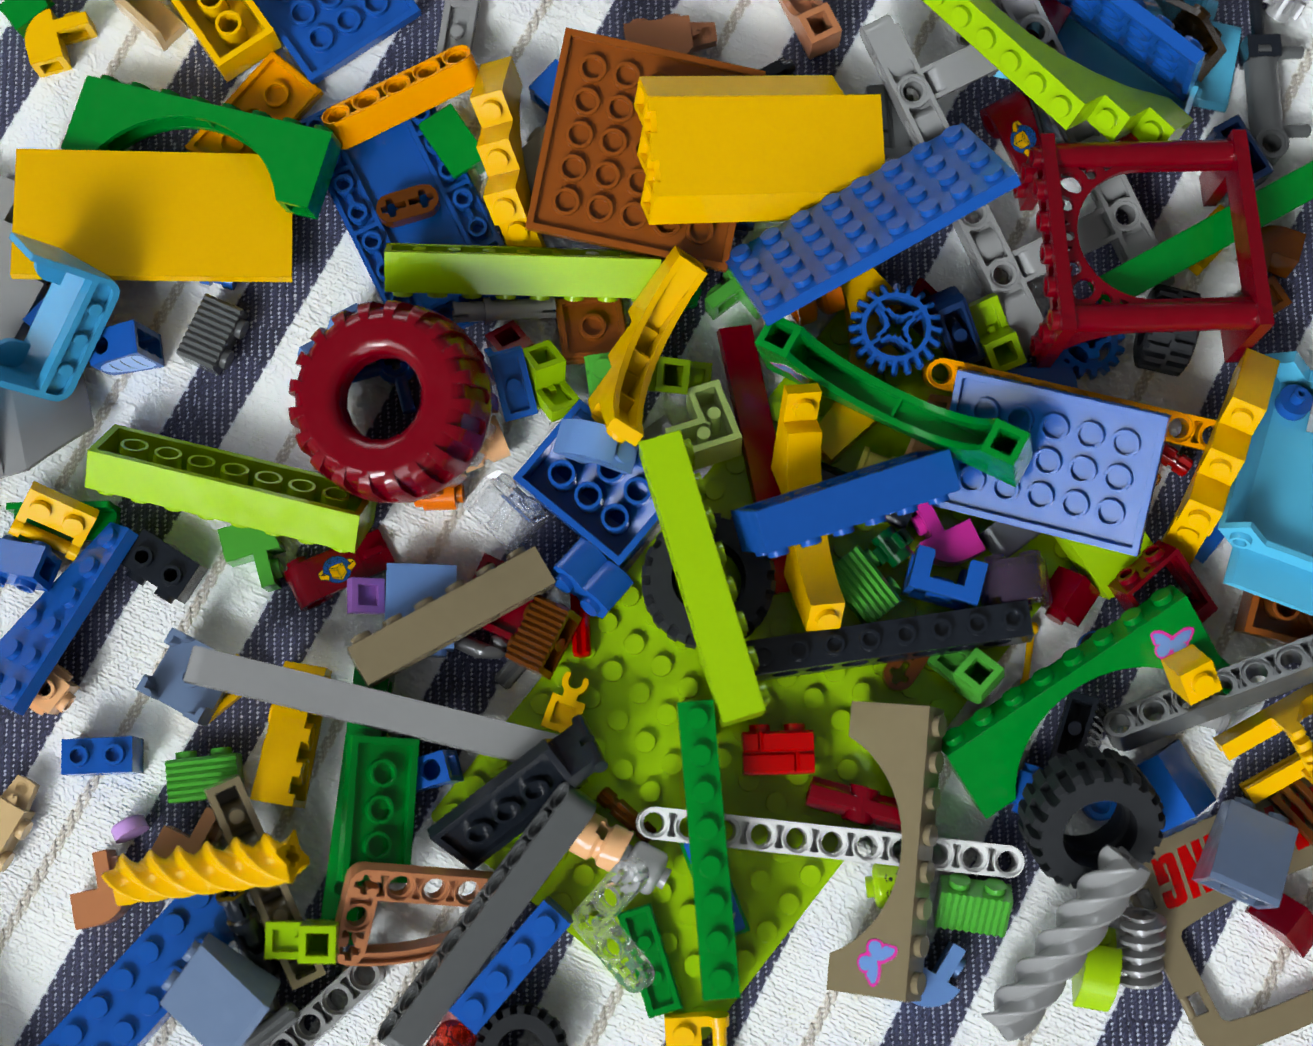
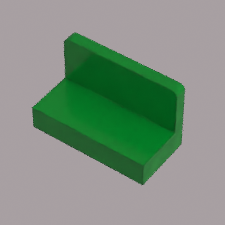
M451 103L419 123L420 131L454 179H457L472 168H475L479 175L486 171L476 148L477 140Z

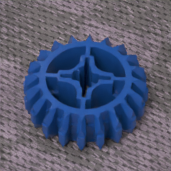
M894 283L892 293H888L885 285H880L879 297L872 290L868 291L866 296L870 304L860 299L857 302V307L861 312H851L850 319L858 324L849 325L848 333L858 336L850 339V346H862L856 352V358L861 359L868 355L869 358L865 363V367L869 369L875 362L878 363L877 374L879 375L884 373L885 367H891V377H897L898 367H902L903 373L908 376L912 372L911 363L918 370L923 369L924 362L921 357L931 361L934 358V354L929 348L938 349L941 342L934 337L942 335L943 328L933 324L941 320V315L938 313L929 315L935 308V303L931 301L923 305L922 302L926 296V293L923 291L916 298L911 296L914 288L912 285H908L905 293L900 292L899 283ZM899 305L911 311L898 315L885 306ZM876 312L879 316L878 321L882 326V330L876 334L875 338L870 340L867 334V321ZM920 320L924 336L922 343L915 349L911 344L912 339L909 335V330ZM890 324H895V327L897 324L901 327L903 326L899 337H896V334L894 336L887 335ZM887 345L897 347L901 353L904 352L905 355H888L879 351L878 348L881 349Z

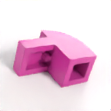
M928 502L917 505L918 510L913 512L914 516L911 517V521L918 535H924L926 540L919 544L936 550L933 561L934 565L940 567L958 566L981 555L986 550L970 519L944 530L932 505H929Z

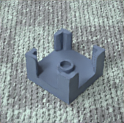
M172 627L164 640V643L170 645L154 674L152 676L144 674L136 690L182 713V716L196 724L207 726L226 692L189 684L183 680L193 646L213 648Z

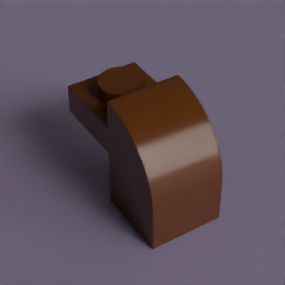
M1280 225L1261 227L1267 272L1287 278L1300 260L1306 234Z

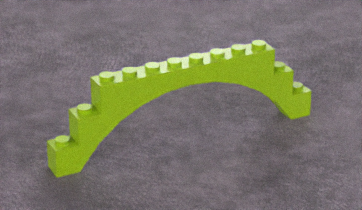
M922 0L1065 130L1088 121L1110 142H1114L1130 133L1139 141L1179 140L1194 120L1169 97L1129 87L1095 73L1060 54L1027 32L1001 11L991 0Z

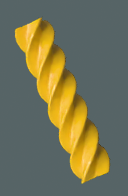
M293 829L288 838L283 842L275 840L266 832L262 834L259 841L253 846H249L238 837H234L229 846L223 851L215 848L209 841H205L201 849L194 855L186 852L180 845H177L172 854L166 859L159 857L152 849H149L144 858L138 863L130 860L124 853H121L116 866L109 871L103 872L102 878L113 889L116 905L124 906L139 902H157L167 898H187L196 894L210 895L224 891H243L253 887H274L283 883L293 884L296 876L310 863V858L300 848L297 831Z

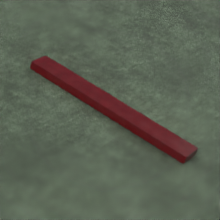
M752 324L720 328L717 331V337L735 420L742 435V453L753 503L780 495L781 492L771 470L776 434L755 345ZM787 554L770 558L774 561L776 570L774 573L776 581L774 595L790 593L784 576Z

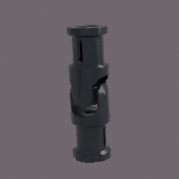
M249 889L217 893L215 896L218 905L224 907L227 914L226 924L229 930L234 932L233 937L239 953L278 979L282 972V967L279 961L265 959V928L260 922L257 908L251 905L248 899Z

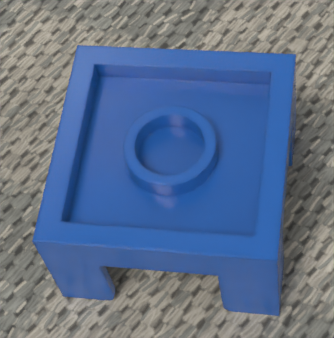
M919 544L916 553L910 555L900 595L953 610L976 607L979 603L988 563L972 560L968 570L963 569L960 571L957 584H955L954 581L947 578L930 577L936 550Z

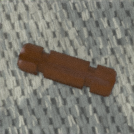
M610 787L603 788L597 795L596 801L604 809L608 808L610 814L629 831L633 830L638 839L648 843L651 839L643 837L636 828V818L639 813L623 799L619 800L617 798L618 795ZM643 821L646 831L649 833L657 832L652 824L648 821L646 823Z

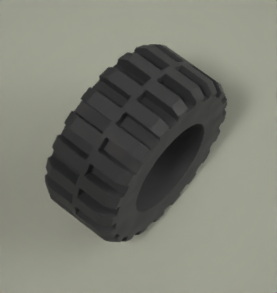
M713 513L716 522V533L712 534L715 543L722 542L725 554L733 560L740 572L741 590L736 602H734L736 612L743 611L749 631L747 636L744 637L746 639L762 623L771 606L776 586L774 561L768 558V555L756 557L755 553L742 552L732 516L731 519L721 517V513ZM661 531L656 537L653 546L649 547L645 555L644 566H642L641 578L644 603L655 625L667 634V637L675 642L684 643L685 647L695 649L697 647L684 603L676 591L675 573Z
M1085 747V752H1079L1078 749L1066 751L1067 756L1060 759L1055 756L1047 761L1049 765L1045 769L1039 768L1032 775L1033 783L1025 785L1022 791L1025 800L1021 799L1018 803L1017 812L1020 816L1018 820L1019 830L1036 863H1038L1041 870L1048 877L1054 878L1056 883L1068 887L1071 884L1073 889H1077V883L1081 876L1098 870V856L1106 845L1117 849L1120 846L1124 847L1137 861L1143 864L1145 861L1149 863L1156 854L1154 847H1159L1164 836L1161 830H1164L1165 827L1162 801L1134 761L1125 755L1120 756L1115 750L1107 748L1101 752L1098 747ZM1100 801L1117 802L1112 817L1098 830L1078 836L1064 834L1069 820L1083 807Z

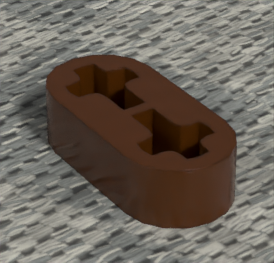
M419 184L382 196L377 202L376 212L381 223L391 228L400 227L434 216L439 211L440 198L436 189L431 185ZM421 195H426L428 199H431L429 200V206L423 208L421 203H419ZM390 204L400 208L396 210L397 216L390 217L389 213H385L388 211V205Z
M930 657L887 663L882 671L884 685L893 691H902L909 688ZM903 662L907 663L908 667L903 674L907 681H899L894 684L891 681L893 675L889 672L890 669L897 670Z

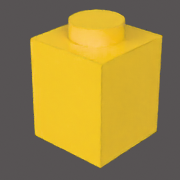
M1193 644L1161 659L1171 689L1190 706L1223 690L1212 659Z

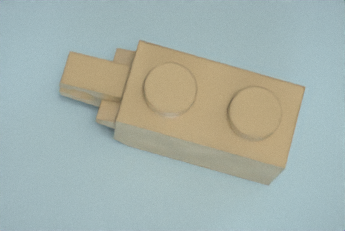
M17 775L4 793L0 795V872H4L10 866L15 856L13 850L18 841L25 839L33 827L31 820L36 812L31 810V806L40 785L23 775Z

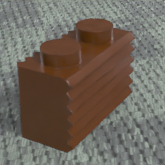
M537 594L534 596V601L530 602L525 608L524 620L521 621L518 632L510 637L505 657L515 664L551 680L582 617L572 609Z

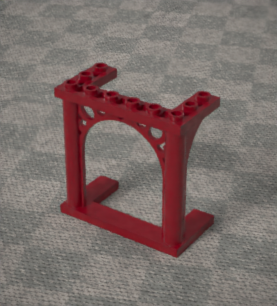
M1246 129L1232 130L1226 139L1056 143L1055 133L1040 134L1034 147H1031L1029 150L1027 161L1021 165V172L1018 176L1021 185L1013 189V196L1018 198L1020 211H1031L1037 202L1039 204V211L1036 215V228L1038 232H1042L1043 243L1040 246V262L1046 266L1047 274L1043 282L1044 296L1049 297L1050 309L1044 321L1039 324L1038 330L1030 339V352L1032 356H1036L1037 368H1051L1063 350L1079 343L1111 335L1143 332L1221 330L1225 363L1239 362L1246 348L1251 349L1275 324ZM1202 171L1199 175L1203 207L1217 206L1228 191L1243 297L1145 299L1131 296L1118 291L1103 281L1093 271L1082 253L1077 228L1081 207L1087 196L1098 185L1110 178L1127 173ZM1095 172V178L1088 179L1086 174ZM1070 176L1076 179L1081 186V192L1072 193L1066 190L1060 182V177ZM1064 200L1071 203L1072 210H1064ZM1066 234H1070L1073 239L1067 240ZM1070 263H1075L1079 267V273L1071 277L1073 266H1070ZM1080 281H1089L1093 285V293L1089 298L1078 299L1073 294L1074 285ZM1101 294L1107 295L1111 301L1102 300L1101 304H1095Z

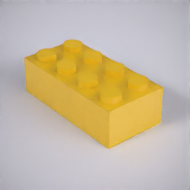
M170 0L226 82L231 81L266 58L271 51H277L282 47L274 29L253 0Z

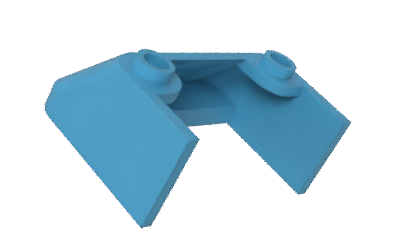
M11 232L9 239L30 261L34 262L35 272L43 280L52 283L24 341L15 338L0 340V387L50 401H62L67 399L75 390L120 296V289L108 275L61 248Z

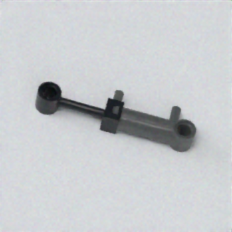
M1248 0L1251 34L1246 35L1238 47L1239 70H1244L1249 131L1273 167L1287 152L1290 143L1289 138H1308L1311 135V126L1309 124L1283 125L1278 68L1279 60L1302 59L1304 47L1281 46L1280 34H1265L1262 0ZM1262 143L1270 145L1273 153L1266 151Z

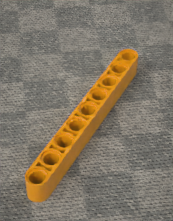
M934 358L928 361L922 369V378L929 387L953 393L957 370L962 368L1171 415L1170 422L1177 418L1181 422L1182 428L1175 437L1170 434L1168 428L1165 442L1199 450H1205L1207 445L1202 438L1203 431L1209 426L1214 428L1216 420L948 358ZM939 363L943 364L948 371L946 380L940 384L935 382L931 375L933 367Z

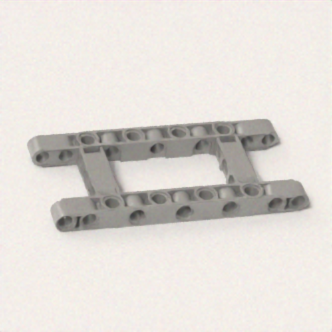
M992 0L1001 11L1022 28L1036 31L1042 42L1067 57L1039 0ZM888 14L859 28L864 46L913 146L934 139L941 135L946 128L950 127L937 101L938 99L956 90L961 92L970 83L986 75L990 78L999 70L971 44L920 68L899 23L895 24ZM907 88L916 90L919 100L914 102L907 100L903 95V90ZM1048 115L1052 125L1056 124L1065 143L1109 142L1088 121L1065 130ZM1095 172L1087 173V178L1094 179ZM1125 174L1104 181L1090 193L1097 208L1094 209V212L1079 218L1077 226L1079 244L1083 255L1111 242L1121 264L1159 244ZM986 204L975 210L978 214V223H969L962 217L952 223L987 295L991 293L997 294L1008 325L1016 331L1026 357L1031 354V336L1036 333L1039 324L1044 321V317L1027 283L1046 274V266L1040 262V246L1043 243V239L1040 237L1011 252L989 205ZM1116 210H1122L1128 215L1127 225H1122L1116 220ZM1066 234L1067 240L1073 239L1070 234ZM995 269H1002L1007 273V284L1001 285L994 280L993 272ZM1172 276L1159 284L1171 286L1175 283V278ZM1154 287L1141 293V295L1147 298L1148 294Z

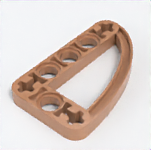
M358 862L352 865L345 876L335 921L339 922L337 962L345 966H384L430 959L451 930L416 940L368 944L377 902L468 907L494 871L376 862ZM364 875H368L370 880L365 881L363 886H358L357 881H361ZM405 876L408 878L404 888L396 891L389 888L390 882L395 877ZM436 878L442 880V885L438 891L434 893L424 891L425 884L429 880ZM467 881L476 883L475 890L471 894L460 895L458 893L463 883ZM377 882L381 883V888L378 887ZM354 907H363L365 909L361 919L357 921L346 919L350 909ZM347 931L352 932L351 938L355 946H350L348 952H343L341 947H347L350 937Z

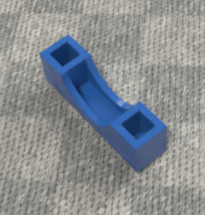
M550 896L545 898L448 1011L476 1035L574 922L575 918Z

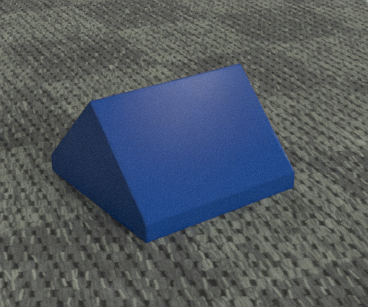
M1179 739L1136 763V766L1141 769L1162 801L1164 807L1162 812L1165 815L1164 830H1161L1162 833L1197 817L1217 800Z

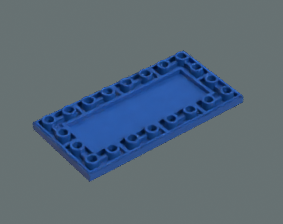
M329 107L303 118L299 122L304 126L313 128L316 124L324 126L321 117ZM433 107L352 148L341 150L328 191L383 304L387 300H395L422 306L436 311L453 321V301H482L483 297H490L491 300L501 299H497L495 295H482L478 299L463 298L461 294H448L444 298L428 297L427 293H413V296L397 297L393 295V292H385L384 251L386 243L505 246L468 172L454 179L420 131L419 123L437 112L436 108ZM419 184L431 185L436 189L440 198V208L434 216L394 228L387 227L381 223L376 212V205L382 196ZM421 195L419 203H421L423 208L429 206V200L431 199H428L426 195ZM390 204L388 205V211L385 213H389L390 217L397 216L396 210L400 208ZM516 295L515 299H528L530 296ZM478 322L457 323V325L462 329H466Z

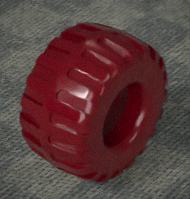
M387 300L385 304L370 301L358 304V312L356 313L347 310L339 312L331 318L334 323L333 326L329 329L320 327L310 337L315 342L308 353L301 351L295 365L301 367L298 379H290L288 394L295 397V407L288 408L289 419L293 426L300 429V433L295 436V439L301 451L311 457L310 463L322 475L350 494L379 503H413L420 499L436 498L444 493V488L456 487L467 479L464 473L469 466L478 467L485 457V454L481 453L480 450L485 439L493 440L496 426L491 423L492 413H498L499 411L498 397L492 391V386L496 384L492 370L484 361L485 356L466 332L451 319L422 306L395 300ZM384 358L400 359L407 362L417 374L421 385L420 408L414 421L402 433L388 439L368 438L354 426L348 412V392L355 376L367 364Z

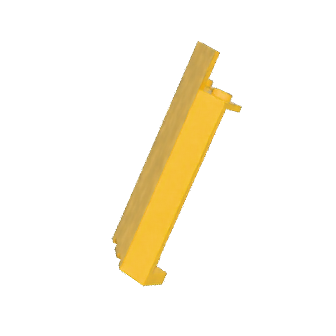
M833 75L639 76L634 108L642 123V132L637 156L646 175L640 204L649 225L788 221L796 212L813 207L820 203L825 196L845 189L855 179L870 175L880 169L885 163L881 94L844 95L843 90L839 88Z

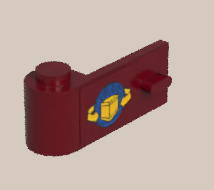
M1015 90L981 109L980 117L989 135L994 139L1000 138L1019 176L1022 163L1027 161L1029 150L1031 147H1034L1040 135L1029 97L1025 93L1022 94Z
M379 529L367 533L355 553H340L330 549L309 559L301 556L287 563L288 569L283 575L301 612H305L324 604L333 597L334 593L346 589L348 578H371L385 572L387 563L396 562Z

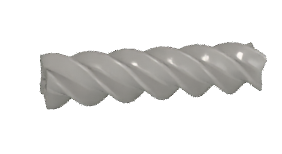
M1110 845L1103 847L1098 856V870L1081 876L1077 883V899L1066 901L1058 907L1056 911V927L1043 930L1037 935L1035 939V955L1022 958L1017 962L1014 968V983L998 988L993 998L994 1011L983 1013L981 1016L995 1026L1005 1040L1009 1042L1017 1039L1024 1041L1025 1036L1031 1033L1041 1022L1045 1009L1060 997L1066 986V981L1077 974L1082 968L1088 952L1093 950L1103 940L1109 923L1114 922L1125 911L1130 901V895L1136 893L1147 882L1151 871L1137 861L1124 847L1120 846L1119 849Z

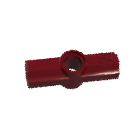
M812 776L806 795L805 806L841 815V819L866 826H872L873 824L901 832V820L894 797L881 795L880 791L851 783L845 785Z

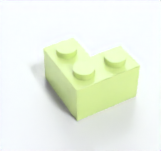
M719 379L688 388L686 409L691 420L665 428V434L681 430L683 440L690 438L696 458L694 459L695 466L692 467L693 471L741 456L742 435Z

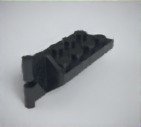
M581 714L574 716L572 725L557 737L542 740L427 829L430 839L470 870H474L523 833L561 783L568 782L573 787L580 789L589 782L587 777L595 771L598 773L604 772L608 768V763L598 743L595 741L585 716Z

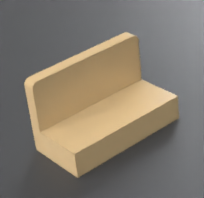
M113 0L117 8L164 52L187 30L185 23L159 0Z

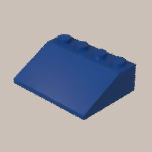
M580 399L563 418L596 422L591 417L592 413L589 406ZM560 421L515 474L513 480L516 485L579 537L586 539L598 548L607 560L623 569L659 524L639 457V448L632 474H623L596 463H579L553 453Z

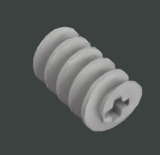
M1127 907L1122 916L1131 919V921L1121 922L1120 929L1130 934L1119 937V942L1129 947L1122 948V959L1128 961L1122 962L1121 972L1127 975L1121 976L1119 984L1127 988L1139 990L1158 987L1163 983L1161 971L1164 969L1162 957L1165 955L1163 943L1166 941V933L1163 930L1167 927V920L1161 914L1149 909Z

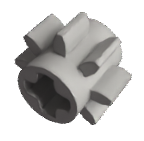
M1263 0L1269 4L1265 12L1282 23H1287L1290 17L1297 20L1307 3L1301 0Z

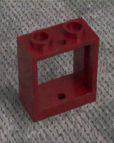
M1159 540L1148 546L1135 562L1122 569L1117 574V578L1108 585L1111 592L1126 611L1139 606L1133 594L1166 566L1189 599L1201 623L1205 622L1218 610V607L1180 550Z

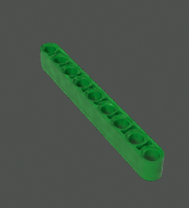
M1313 161L1256 191L1261 227L1313 199ZM1230 206L1099 277L1118 291L1131 296H1138L1234 243ZM1088 282V285L1093 292V285L1091 284V282ZM1101 294L1097 301L1099 304H1101L1102 300L1111 302L1110 298L1105 294Z

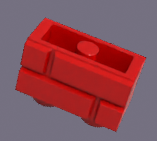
M769 724L748 725L749 732L741 733L742 776L815 773L813 730H805V724H784V731H770Z

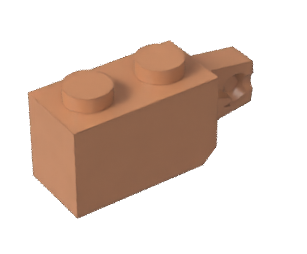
M669 14L662 19L656 20L637 18L630 21V23L623 24L624 40L690 55H693L694 52L717 46L715 23L690 22L689 15Z

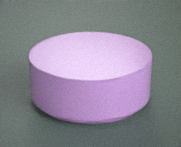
M137 814L115 824L111 829V834L117 844L125 843L145 833L149 829V825L144 815Z

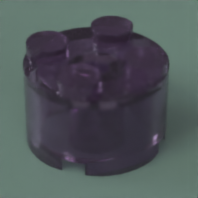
M1040 550L1024 551L1019 554V557L1006 558L1005 554H994L984 558L985 563H988V568L980 595L981 606L1028 600L1031 612L1033 611L1032 604L1041 602L1042 608L1053 603L1046 560L1041 557Z

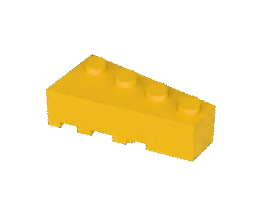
M285 661L283 666L331 678L332 671L325 667ZM271 704L268 715L269 725L263 741L250 800L305 809L323 716Z

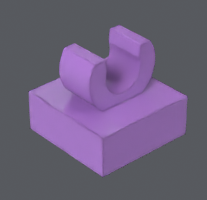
M360 577L347 579V614L380 615L385 613V579Z

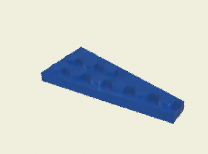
M110 522L55 580L50 592L45 591L0 639L1 706L21 716L25 714L138 538V534L130 528Z

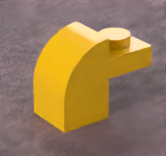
M49 8L40 12L29 23L25 33V46L30 65L40 78L72 70L67 45L98 37L95 24L86 11L69 12L58 19Z

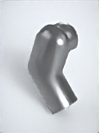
M467 635L456 641L454 647L475 658L500 659L505 655L504 651L507 648L508 640L498 635H493L490 638L489 644Z

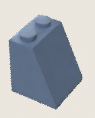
M1235 797L1234 800L1223 801L1191 880L1258 910L1278 908L1282 899L1299 829L1289 825L1290 819L1275 812H1269L1266 815L1255 810L1256 804L1244 798Z
M208 933L201 943L194 940L182 957L187 962L180 972L173 969L161 986L166 993L159 1004L202 1046H243L270 1009L281 981Z

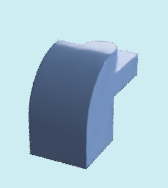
M561 419L553 453L579 463H596L623 474H632L639 444L635 447L627 441L624 443L617 442L607 434L605 424L582 419Z
M948 942L933 969L930 971L924 967L923 973L926 976V988L921 995V1001H914L912 1003L922 1007H938L951 1001L960 990L948 983L951 976L956 979L964 968L966 960L962 957L966 950L955 943Z

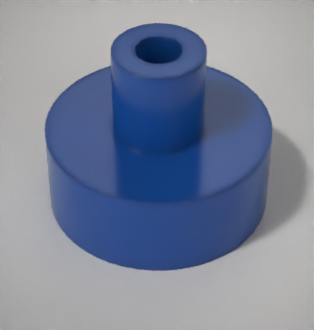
M1297 384L1285 386L1275 399L1277 412L1283 418L1291 421L1304 418L1311 410L1313 404L1311 393L1303 386Z

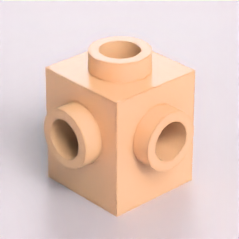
M56 664L29 708L41 716L45 712L54 715L65 712L76 699L74 694L80 688L71 681L74 676L68 670ZM49 684L51 691L48 695L44 696L41 691Z

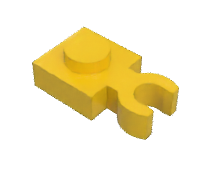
M567 671L562 678L564 693L563 695L552 693L540 726L562 733L572 725L574 716L583 715L586 704L577 700L579 696L588 690L589 679L584 677L579 688H571L569 680L572 673Z

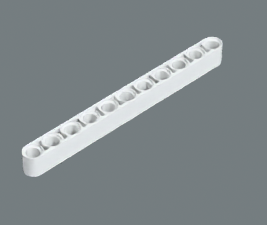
M646 807L637 815L636 828L643 837L654 840L689 843V837L682 835L679 829L681 820L687 817L686 810ZM651 812L657 813L662 819V827L656 833L646 831L643 824L644 818ZM724 814V820L728 821L733 828L732 836L726 840L727 848L899 866L900 860L893 855L892 848L896 841L902 840L901 833ZM757 824H762L768 831L767 840L761 845L755 844L751 839V830ZM797 828L803 835V841L799 847L793 849L788 845L786 836L791 829ZM828 832L834 833L838 839L837 847L832 852L825 851L822 846V838ZM863 836H868L873 845L872 851L866 856H862L857 849V843ZM938 838L936 843L942 850V857L939 862L934 864L935 870L1013 878L1024 869L1025 859L1022 852L1017 847L1011 845ZM971 847L976 852L977 859L973 866L967 867L963 861V854L966 849ZM1004 851L1011 857V865L1005 871L1001 870L998 865V858Z

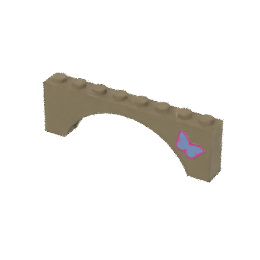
M852 701L849 737L865 748L880 765L892 787L898 805L902 832L901 857L891 894L877 918L854 941L829 953L826 990L901 1002L921 1001V995L926 988V976L923 973L924 957L927 956L929 950V939L926 936L927 920H929L932 913V902L929 899L930 883H932L935 876V865L932 862L933 846L936 845L938 840V828L935 822L936 810L941 803V792L938 785L939 773L942 772L944 767V756L941 748L942 737H944L947 730V720L944 716L945 709L932 706Z

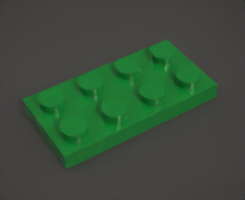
M347 735L336 881L344 882L348 869L358 862L411 865L420 739ZM364 875L363 879L357 882H365L370 880L368 875ZM397 876L390 883L407 884L408 878Z

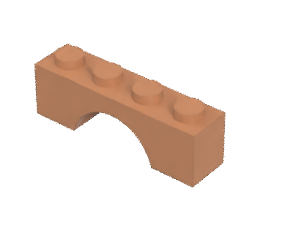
M778 0L809 60L839 47L842 28L828 2L821 0Z

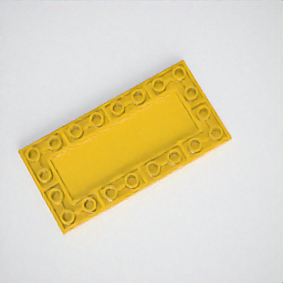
M16 149L12 232L61 248L108 275L112 280L293 281V214L286 212L276 201L271 176L258 154ZM12 242L10 266L12 279L43 280L35 272L34 262L30 261Z

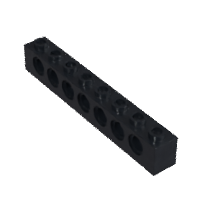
M1028 600L845 626L840 627V629L819 630L745 641L747 647L753 646L755 649L759 667L754 672L757 682L973 651L976 647L987 649L1031 642L1034 632Z

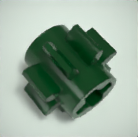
M891 525L871 541L876 547L872 552L880 562V566L888 562L892 568H895L913 553L908 545L914 539L904 527L897 532Z

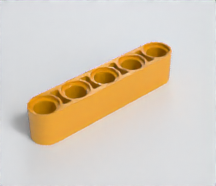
M456 45L329 107L324 111L321 119L324 126L334 131V135L342 144L341 150L349 149L473 88L479 69L470 48L467 45Z

